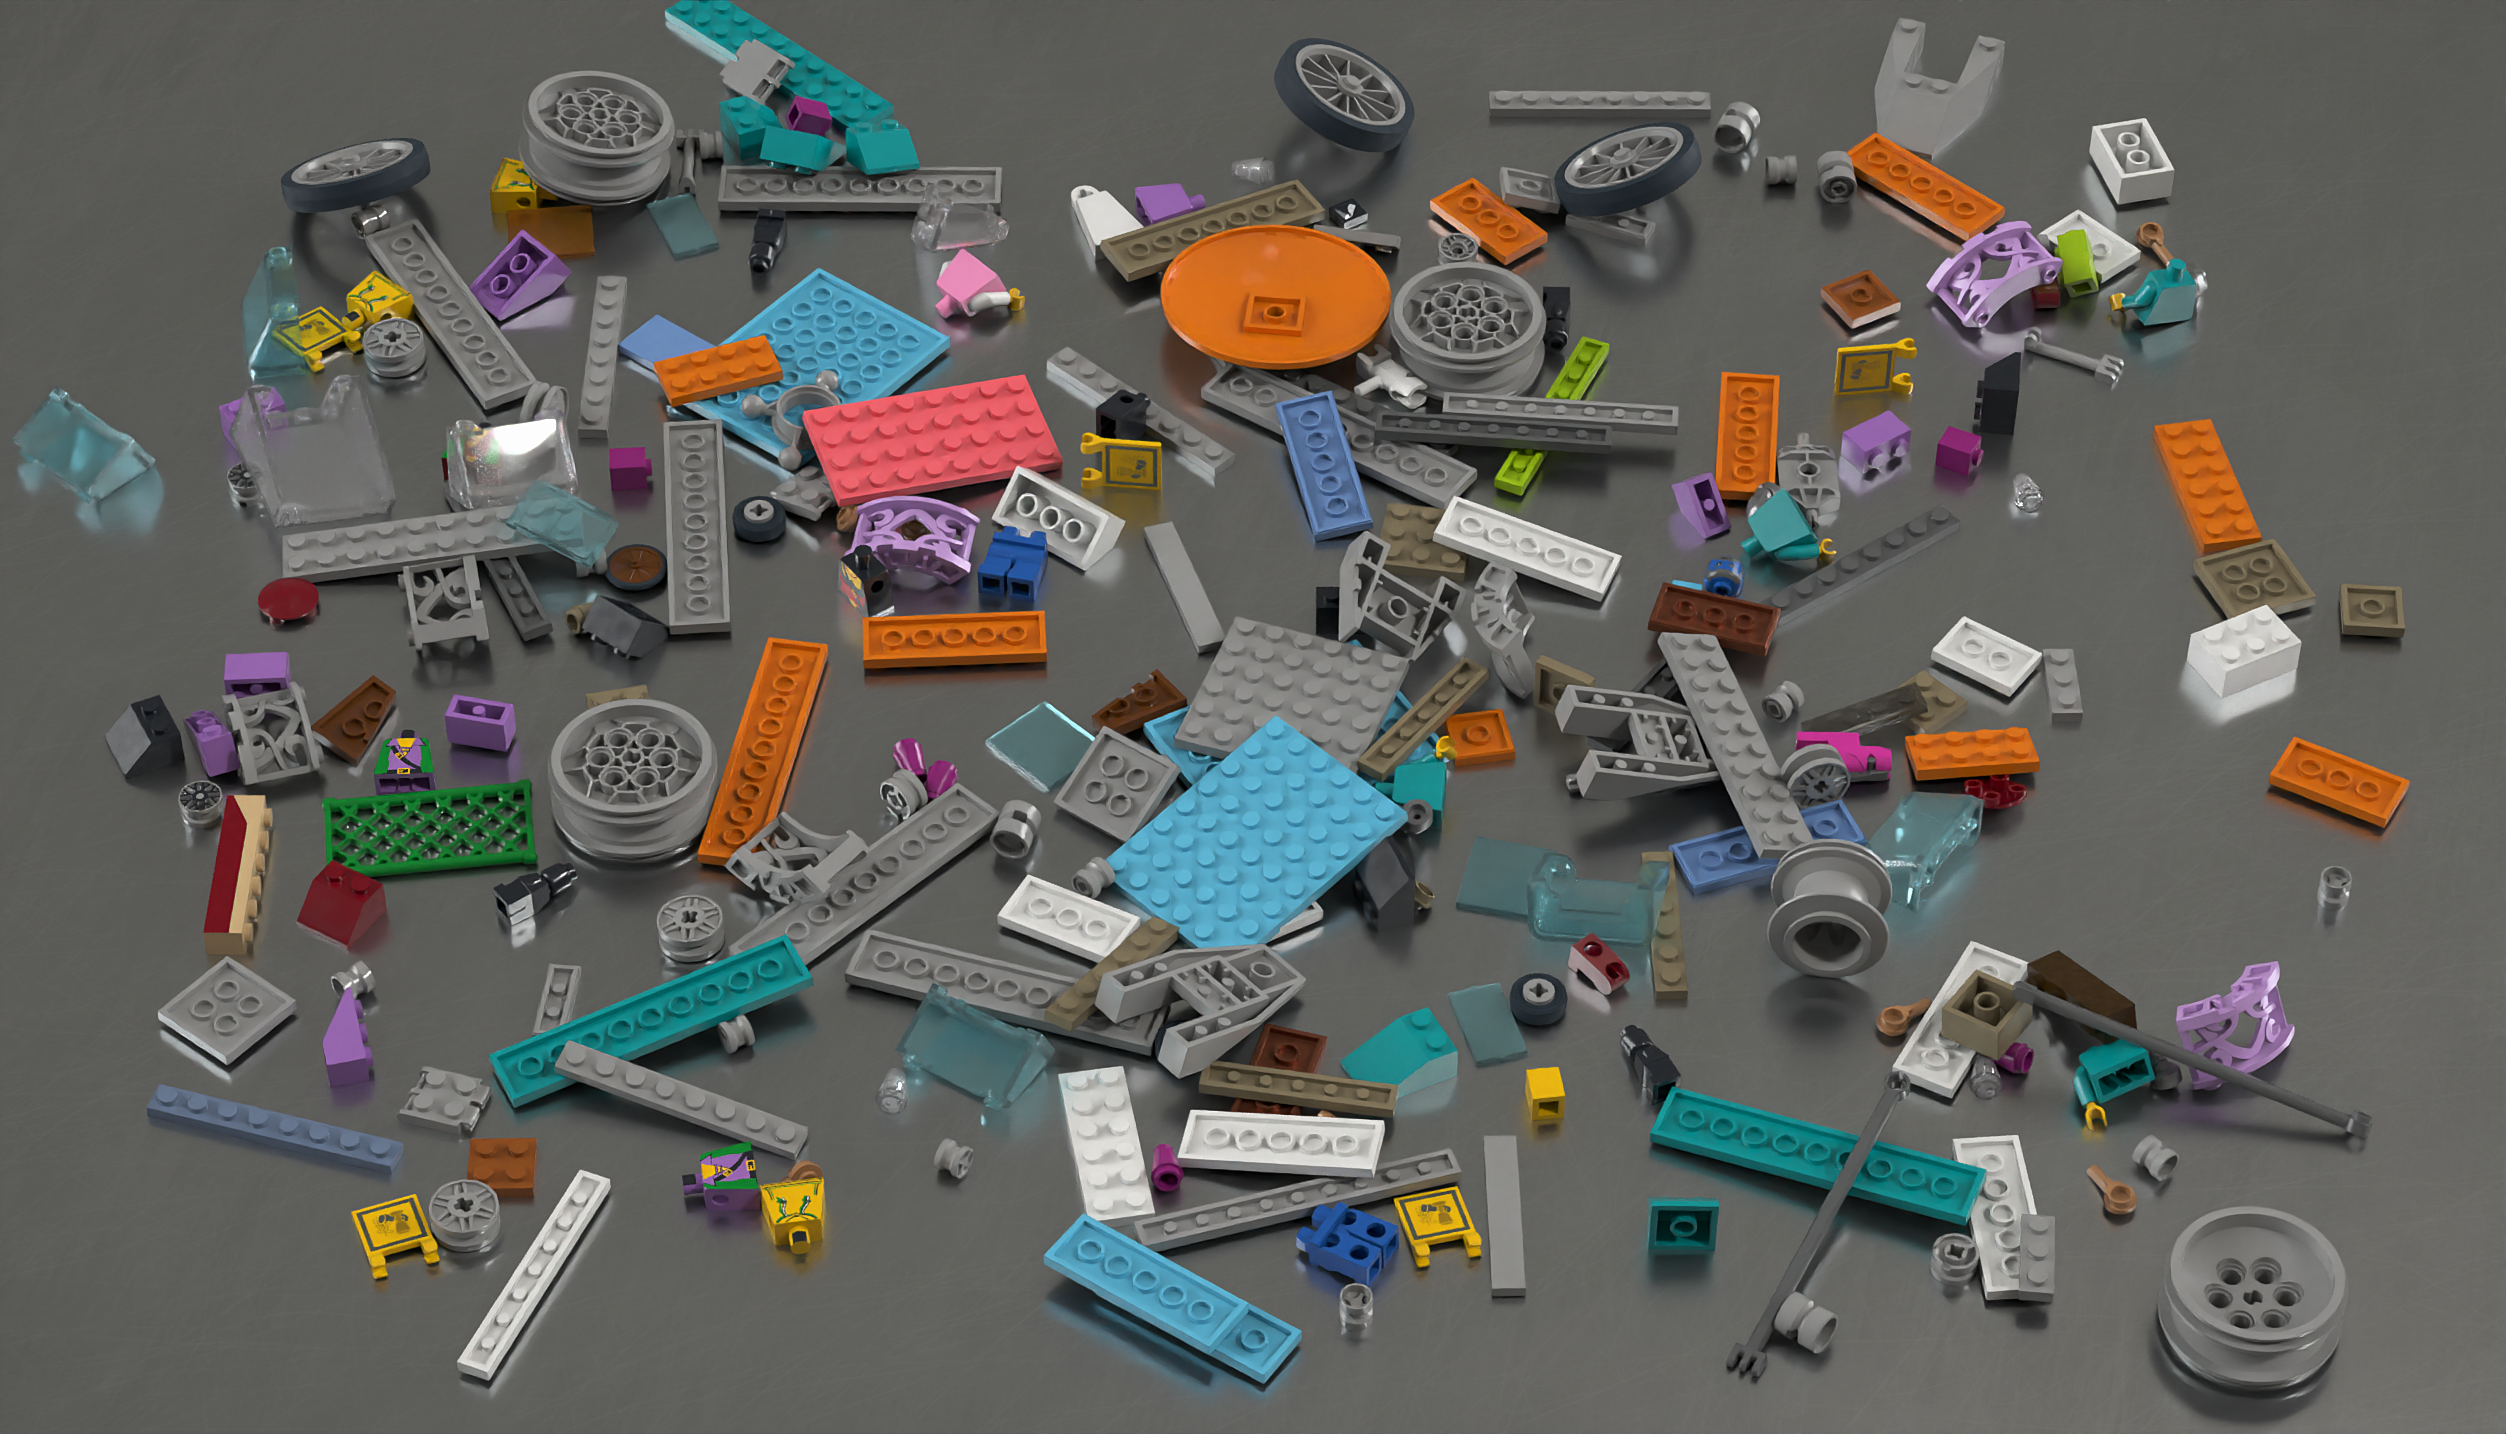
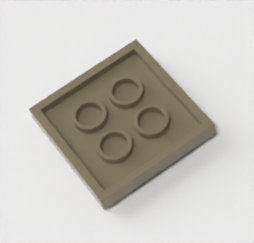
M1388 503L1380 539L1390 544L1391 547L1382 569L1391 574L1432 579L1444 576L1450 581L1463 582L1469 554L1432 541L1434 532L1447 509Z
M2275 538L2194 559L2193 570L2228 619L2267 605L2276 615L2315 605L2316 595Z

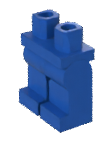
M1005 526L1001 533L994 532L993 542L989 546L986 559L979 566L977 571L978 593L1005 597L1008 589V598L1035 602L1042 576L1048 563L1046 533L1034 531L1031 532L1030 537L1020 536V530L1016 527ZM991 579L1000 580V586L993 587L987 584V582ZM1019 584H1028L1029 591L1022 592L1016 587Z
M1338 1202L1334 1209L1319 1204L1312 1216V1225L1319 1229L1315 1231L1304 1226L1296 1235V1247L1309 1253L1310 1264L1317 1267L1322 1266L1329 1271L1340 1272L1355 1279V1283L1364 1284L1369 1288L1381 1273L1382 1268L1387 1265L1399 1249V1229L1397 1225L1355 1209H1348V1205Z

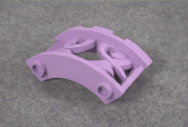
M2026 221L2007 222L1997 225L1996 230L1987 235L1981 232L1962 244L1964 250L1952 260L1948 257L1936 270L1926 286L1932 293H1937L1962 320V324L1965 327L1984 328L1996 311L2015 295L2038 285L2051 284L2056 278L2063 261L2060 258H2054L2030 233L2032 227ZM1989 258L1998 261L2011 260L2006 275L2003 278L1979 280L1982 273V262ZM1954 291L1961 292L1958 299L1953 294ZM1969 294L1972 306L1970 310L1964 306V302Z
M919 496L885 497L872 500L857 507L856 513L859 515L855 536L852 548L845 552V556L854 552V549L859 545H868L872 549V554L887 570L899 569V565L915 566V571L932 575L948 585L970 572L971 563L968 561L975 529L979 525L980 519L969 513L965 508ZM908 521H919L932 534L923 535L915 541L903 540L902 536L894 530ZM956 534L961 536L960 541L953 539L956 537ZM951 549L956 550L957 555L952 553Z
M2278 961L2246 966L2242 976L2231 985L2232 992L2223 998L2216 994L2195 1003L2178 1006L2176 1025L2184 1049L2198 1054L2213 1047L2206 1051L2203 1056L2211 1060L2216 1058V1062L2246 1074L2264 1066L2278 1056L2289 1045L2295 1032L2293 1024L2287 1025L2277 986L2281 973ZM2241 1012L2258 1018L2254 1035L2247 1048L2233 1045L2225 1040L2235 1030L2238 1024L2239 1013ZM2225 1020L2224 1026H2219V1022ZM2194 1030L2203 1040L2193 1044L2189 1031ZM2189 1067L2194 1090L2202 1088L2204 1090H2214L2219 1088L2222 1083L2227 1082Z

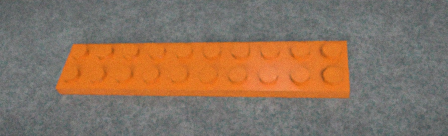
M768 637L697 853L699 863L724 866L741 846L750 841L777 817L826 663L828 644ZM769 835V836L765 839V841H766L767 843L769 842V839H770V836H771V835ZM759 844L751 853L763 851L761 845Z

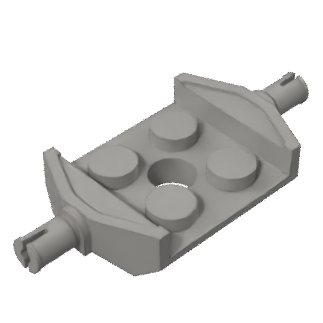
M1801 432L1796 436L1797 446H1784L1776 453L1775 466L1778 469L1779 487L1781 489L1784 488L1793 497L1803 516L1806 517L1809 526L1811 527L1813 524L1814 531L1819 528V516L1837 511L1840 508L1835 452L1828 446H1812V444H1809V435L1804 432L1803 439ZM1811 472L1813 475H1805L1803 473Z

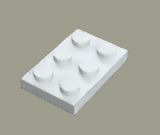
M2079 209L2039 234H2047L2050 250L2054 252V248L2058 247V235L2065 234L2070 230L2085 229L2091 242L2097 282L2100 284L2140 260L2141 250Z
M1963 616L1933 648L1931 659L2010 697L2041 663L2042 653Z

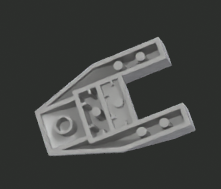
M1899 17L1892 32L1874 89L1877 133L1916 156L1933 159L1981 116L2002 69L2005 41L1979 35L1958 82L1952 83L1947 80L1912 73L1923 50L1926 23Z
M1567 685L1555 709L1561 733L1633 741L1638 755L1589 750L1576 774L1583 798L1617 801L1686 790L1723 781L1687 706L1652 694Z
M1266 944L1179 949L1104 973L1095 1006L1114 1023L1181 1000L1187 1001L1202 1014V1017L1166 1029L1158 1061L1177 1078H1182L1204 1070L1254 1031L1306 985L1307 979Z

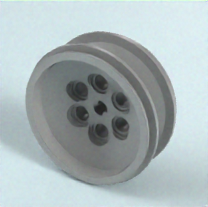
M575 71L559 74L543 81L526 100L523 108L525 129L519 139V156L530 178L548 192L566 200L598 206L622 205L647 197L660 186L667 176L670 167L668 148L673 141L675 133L674 120L666 102L646 85L628 77L608 72Z
M1454 262L1434 266L1409 279L1399 290L1391 304L1389 313L1391 336L1388 346L1391 359L1404 369L1409 370L1413 377L1419 378L1427 385L1428 388L1416 391L1426 395L1427 400L1443 405L1444 392L1518 396L1531 385L1540 372L1545 350L1542 338L1546 329V314L1543 304L1534 289L1524 279L1504 268L1478 262Z
M624 699L593 707L574 718L565 726L550 751L547 772L552 789L551 807L554 818L560 829L575 845L592 855L604 859L622 862H641L662 858L678 852L694 842L706 829L720 786L716 773L718 759L715 744L710 734L693 715L666 702L651 699Z
M2229 1207L2213 1211L2195 1220L2179 1234L2170 1246L2164 1263V1280L2158 1298L2159 1318L2165 1335L2174 1350L2195 1370L2227 1385L2250 1389H2267L2289 1385L2307 1377L2332 1355L2341 1335L2343 1314L2349 1296V1283L2345 1267L2337 1251L2329 1240L2312 1225L2289 1213L2267 1207Z

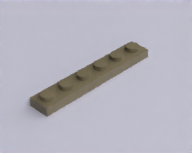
M1464 656L1357 760L1359 771L1383 782L1395 771L1398 765H1401L1489 679L1490 669Z
M1673 851L1641 852V869L1655 1000H1687L1688 985Z
M1153 916L1045 1010V1021L1069 1032L1074 1031L1098 1010L1095 1006V1001L1104 973L1162 954L1179 939L1178 930L1180 927Z
M1214 1061L1201 1072L1199 1092L1393 1118L1398 1097V1085Z

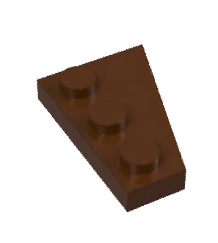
M1156 669L1150 674V680L1144 684L1139 682L1131 687V693L1125 698H1116L1092 715V725L1098 732H1100L1103 726H1106L1124 735L1142 728L1146 722L1187 707V698Z
M371 676L311 726L313 737L356 768L395 702L396 691L376 676Z

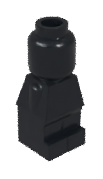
M759 208L757 222L754 226L752 248L748 258V264L753 274L762 276L772 269L775 256L783 248L787 234L786 211Z
M1543 286V307L1546 314V329L1543 342L1550 351L1560 352L1569 340L1570 287Z
M569 862L566 864L556 863L541 871L540 875L536 872L519 876L505 886L501 883L493 888L495 908L513 926L532 915H536L550 900L549 895L556 896L571 888L573 881L578 878L576 870Z
M1635 1025L1625 1027L1620 1032V1045L1628 1059L1634 1062V1068L1640 1083L1647 1089V1099L1651 1105L1664 1102L1672 1086L1680 1088L1681 1074L1669 1058V1055L1654 1046L1652 1040L1643 1029L1637 1028Z

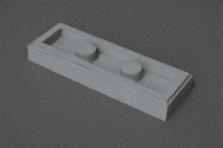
M1569 212L1566 216V225L1643 247L1646 246L1655 230V222L1623 213L1605 216H1579Z
M549 964L532 1037L570 1022L582 975L581 966Z

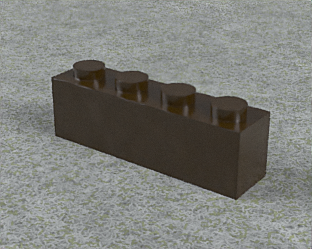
M2057 950L2027 964L2028 978L2026 982L2036 986L2037 990L2137 1029L2135 1003L2061 951ZM2068 1018L2070 1022L2078 1025L2104 1045L2120 1039Z

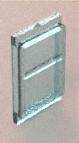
M537 480L534 481L506 521V526L588 568H591L599 558L601 552L620 525L619 522L613 520L610 514L546 481L539 482Z

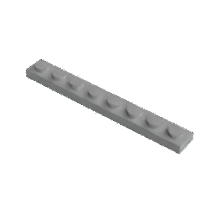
M1501 90L1489 91L1490 117L1711 118L1710 92Z
M626 276L597 277L578 422V438H608L619 352L618 344L620 343L627 289Z
M1068 346L1047 360L1048 370L1101 404L1119 390H1126L1133 394L1139 393ZM1151 401L1150 406L1146 409L1145 433L1213 477L1235 463L1234 453Z
M1444 392L1442 415L1612 426V431L1677 435L1679 407Z
M570 1040L566 1043L554 1066L555 1073L737 1140L743 1142L751 1141V1144L792 1160L796 1159L808 1136V1127Z

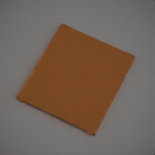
M591 205L507 211L508 243L523 229L553 252L559 259L594 256L593 209Z

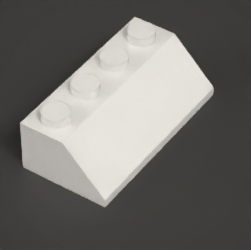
M1020 466L1016 467L992 516V520L1003 526L1016 527L1020 530V535L1024 537H1030L1031 532L1034 531L1045 532L1048 551L1085 571L1114 547L1126 522L1041 474Z

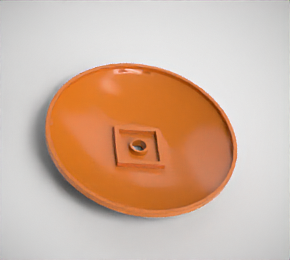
M1289 225L1245 226L1229 229L1203 238L1183 250L1171 262L1161 283L1160 299L1163 313L1170 326L1182 339L1196 349L1217 359L1260 369L1308 368L1349 356L1366 346L1380 333L1389 317L1391 308V290L1387 277L1381 267L1366 252L1354 244L1329 233Z

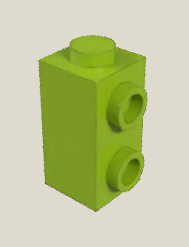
M2085 229L2070 230L2065 234L2058 235V247L2054 248L2056 258H2060L2063 261L2062 271L2058 272L2061 288H2067L2071 298L2099 291L2092 246Z

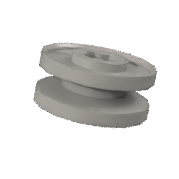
M398 318L382 320L370 326L364 333L362 343L366 364L375 374L383 377L408 375L418 370L425 361L426 350L423 344V333L415 322Z
M539 381L531 386L523 402L520 416V434L523 440L536 442L539 439L542 445L550 447L558 442L565 428L569 411V394L566 388L556 385L550 388L549 384Z
M1828 744L1809 745L1794 752L1786 759L1780 769V778L1783 783L1787 784V789L1790 792L1789 797H1793L1799 809H1806L1838 800L1845 794L1850 785L1851 775L1836 748Z
M692 894L674 898L660 908L656 917L659 946L665 955L674 960L683 962L702 961L717 953L725 941L722 909L715 901L706 896Z
M468 1179L451 1181L438 1188L431 1197L428 1207L430 1228L433 1238L441 1246L451 1251L470 1252L490 1244L498 1235L501 1225L500 1206L497 1194L489 1185L477 1180Z

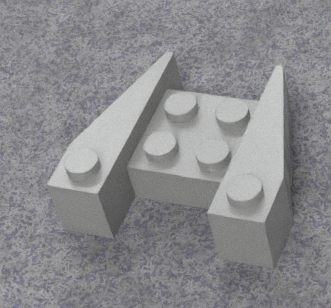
M1365 530L1348 546L1340 567L1339 642L1344 643L1360 629L1401 654L1400 657L1408 658L1409 665H1411L1459 614L1467 590L1444 576L1438 578L1424 593L1382 569L1391 545Z

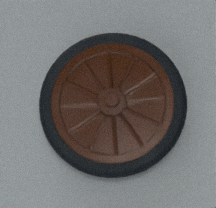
M644 544L627 545L615 550L607 558L608 570L605 571V575L613 585L625 590L647 589L655 586L665 577L668 571L667 559L655 547Z

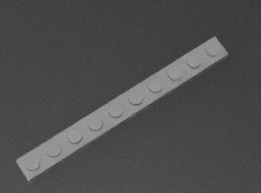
M1447 1148L1376 1165L1374 1178L1327 1176L1134 1221V1233L1139 1244L1154 1252L1311 1216L1319 1204L1334 1209L1338 1202H1341L1349 1207L1460 1181L1462 1171L1452 1149Z

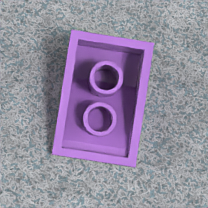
M522 229L469 286V289L482 307L501 321L553 294L572 272L553 252Z

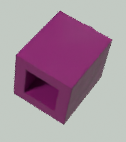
M799 96L795 97L785 115L789 130L822 137L830 129L832 123L826 103Z
M1948 426L1937 444L1935 465L1968 476L1974 466L1978 467L1983 458L1984 450L1980 449L1982 437Z
M645 447L609 449L611 490L647 489V477L652 476V459H646Z

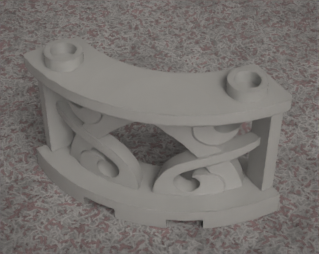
M475 555L402 567L403 574L398 575L400 593L407 592L412 628L407 629L409 647L416 646V651L422 650V644L475 635L477 641L489 639L483 600L476 601V598L481 597V589ZM463 566L453 571L445 578L441 571L442 569ZM433 571L438 580V584L435 587L433 581L428 576H423L425 587L418 588L415 585V574ZM460 593L465 594L462 597H457V595ZM445 597L450 606L461 611L454 614L449 621L444 622L429 617L428 614L434 606ZM414 600L421 603L417 611Z
M1491 561L1475 585L1474 591L1476 595L1474 603H1471V615L1480 638L1492 650L1493 665L1498 677L1512 693L1524 699L1534 689L1535 670L1523 648L1525 635L1535 617L1529 612L1515 581L1518 577L1514 569Z
M295 681L288 682L289 689L239 699L236 698L235 694L221 696L227 726L232 733V737L239 736L240 742H236L235 748L244 785L320 770L319 764L324 763L322 747L314 743L304 705L307 704L304 687L298 686ZM265 713L276 714L289 720L285 730L276 741L266 731L252 728L264 719ZM300 726H301V730H302L303 736L297 735V733H298V731H299V729H300ZM256 741H262L261 745L254 746L253 743ZM302 750L306 755L307 765L288 769L281 755L285 752L290 761L297 763L294 752ZM274 762H276L280 770L257 775V773L263 771Z
M783 811L750 841L741 846L724 866L756 891L760 887L769 892L770 898L787 904L797 900L801 901L802 904L813 902L831 887L828 881L844 867L863 860L871 853V850L866 846L865 841L850 829L837 836L821 835L805 828ZM773 832L775 833L774 840L777 849H773L765 841ZM759 844L761 845L763 851L751 853ZM811 858L819 862L815 867L808 864L803 869L788 871L785 861Z

